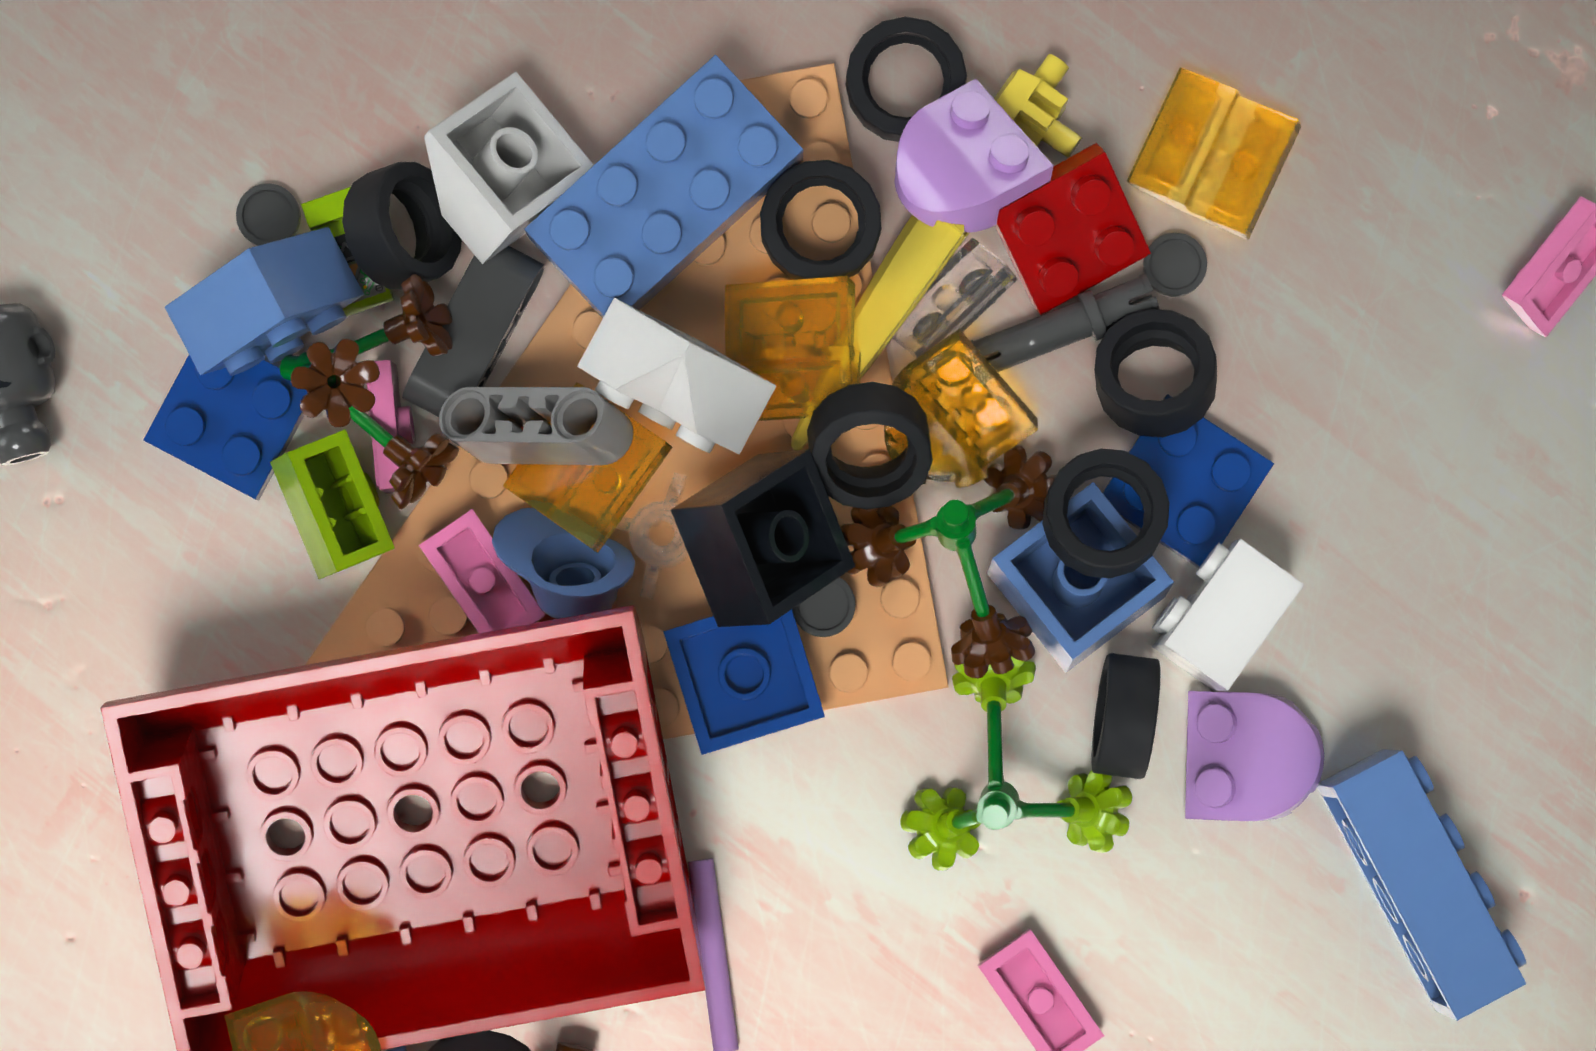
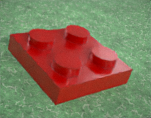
M1097 143L1055 165L1051 181L999 209L997 225H995L1033 307L1040 315L1151 254L1105 151Z

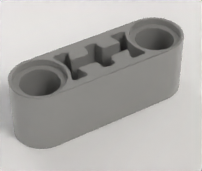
M465 387L455 391L446 399L439 415V425L442 433L472 456L487 464L608 465L622 458L633 440V426L630 419L597 392L586 387Z

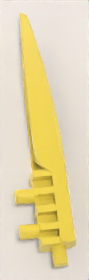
M1048 54L1034 75L1021 69L1013 71L994 99L1037 147L1043 141L1069 158L1082 137L1058 121L1066 109L1068 98L1055 90L1069 67L1060 58ZM911 215L871 279L841 333L793 434L791 442L793 450H802L808 443L807 429L813 411L828 395L848 385L857 384L889 344L954 253L970 234L964 231V225L937 220L932 227Z

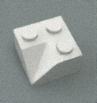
M514 72L430 129L424 136L441 215L482 264L526 234L524 228L594 166L517 72Z
M616 298L612 300L577 366L600 380L594 390L599 395L626 409L630 408L634 399L641 402L642 405L638 410L640 414L671 430L675 423L678 422L681 425L676 436L707 453L712 451L716 443L740 455L776 388L775 384L702 341Z
M1242 539L1233 541L1228 549L1218 543L1196 573V575L1204 580L1196 594L1189 595L1187 599L1183 596H1179L1178 599L1174 597L1152 627V629L1161 634L1152 647L1214 692L1228 691L1304 586L1303 583Z

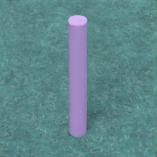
M713 858L689 861V874L702 955L713 1051H735L739 1047Z

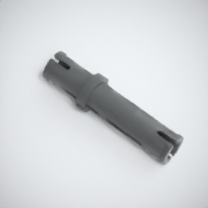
M1144 273L1136 279L1095 295L1092 294L1091 290L1078 294L1079 301L976 341L971 340L967 342L970 354L974 360L998 351L993 356L974 362L981 381L987 379L990 375L1090 336H1093L1095 341L1100 340L1110 327L1126 315L1147 309L1160 310L1157 299L1152 294L1129 303L1131 299L1153 291L1147 275Z

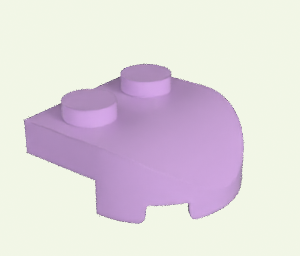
M974 79L924 106L908 121L901 135L897 151L895 188L905 208L921 222L932 227L937 220L951 224L964 225L965 232L971 233L997 225L999 209L1051 181L1054 165L980 82Z
M1188 691L1185 819L1266 821L1291 814V811L1302 804L1308 795L1316 790L1322 776L1324 748L1317 727L1311 724L1306 715L1294 705V702L1278 695L1249 692Z

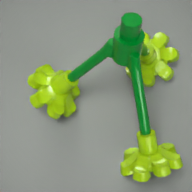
M1011 656L1014 668L1004 674H996L993 672L990 664L987 673L979 679L967 676L964 673V664H954L955 669L958 671V673L952 676L955 691L959 695L974 693L975 700L980 702L982 709L987 712L988 785L982 790L975 810L963 809L966 802V793L958 788H947L942 798L931 788H923L916 792L914 800L921 810H906L900 820L901 828L904 831L917 833V836L908 845L909 852L915 859L920 860L933 853V868L938 871H946L954 865L956 853L962 858L968 859L977 852L979 842L970 834V831L975 830L981 824H984L988 829L999 830L1009 826L1014 820L1023 818H1061L1063 821L1070 823L1067 837L1071 843L1079 846H1085L1088 843L1092 851L1099 853L1108 852L1113 848L1112 835L1124 836L1127 833L1129 820L1123 814L1118 813V809L1125 808L1131 804L1132 793L1125 785L1109 788L1112 775L1097 774L1091 770L1088 775L1080 773L1072 776L1068 781V790L1071 797L1060 800L1057 803L1023 802L1019 800V794L1014 786L1004 781L1001 711L1006 708L1007 703H1015L1022 698V685L1029 684L1034 680L1036 671L1034 662L1017 660Z

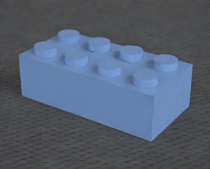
M714 55L524 230L535 246L602 318L614 298L640 310L766 195L767 190L784 171L799 165L803 161V148L719 57Z
M1382 749L1318 784V791L1435 1011L1458 1021L1526 985L1519 970L1521 966L1526 964L1524 954L1512 933L1508 929L1501 932L1492 920L1488 910L1496 906L1494 898L1481 875L1477 871L1470 874L1465 869L1457 854L1458 851L1465 848L1464 842L1451 818L1446 813L1439 816L1433 809L1426 794L1433 791L1434 787L1427 771L1417 756L1408 758L1403 750Z

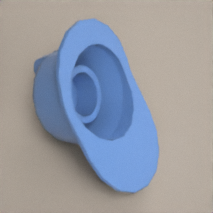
M546 507L523 508L506 515L494 529L492 544L497 557L509 569L530 582L538 606L546 614L556 619L611 609L617 598L618 589L623 587L634 573L635 560L629 549L617 541L606 537L581 519L562 510Z

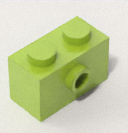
M346 429L289 451L270 461L319 580L395 549L378 508L380 502L376 487L371 477L366 472H363Z

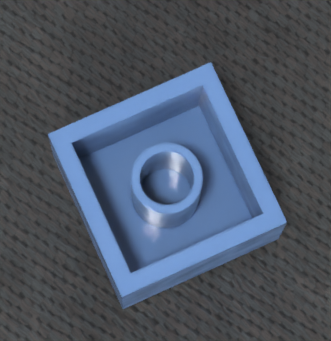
M329 227L248 248L166 305L165 309L200 375L227 368L230 376H233L259 364L265 359V355L270 363H275L287 355L298 352L305 346L300 337L309 331L312 335L320 334L343 322L347 318L343 308L363 296L364 293Z
M1094 482L1069 500L1067 517L1071 530L1082 543L1093 549L1116 550L1127 546L1137 537ZM1042 520L993 557L987 575L1017 613L1026 618L1032 628V632L1063 671L1067 673L1164 599L1174 581L1153 555L1131 573L1114 578L1085 576L1066 566L1050 548Z

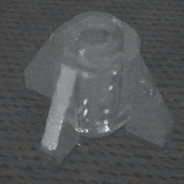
M674 472L665 500L651 502L640 508L632 519L607 513L602 515L600 526L629 534L633 550L647 564L640 597L653 600L662 569L674 568L685 562L689 557L671 513V509L681 503L687 481L686 475ZM661 521L671 524L675 532L671 543L665 546L655 545L649 536L651 527H658Z

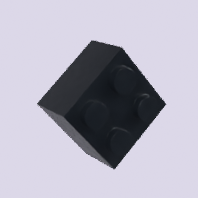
M810 449L758 454L671 509L718 627L769 625L855 567Z

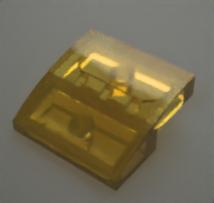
M1180 67L1127 182L1133 187L1177 209L1249 240L1302 126L1298 119L1241 97L1238 90Z
M848 276L725 285L726 356L776 385L758 421L811 418L813 411L828 395L848 385L860 383L861 353L853 346L855 283Z
M576 382L573 387H584V386L581 385L580 383ZM625 414L633 426V440L628 451L618 461L608 465L518 464L503 487L598 553L673 447Z

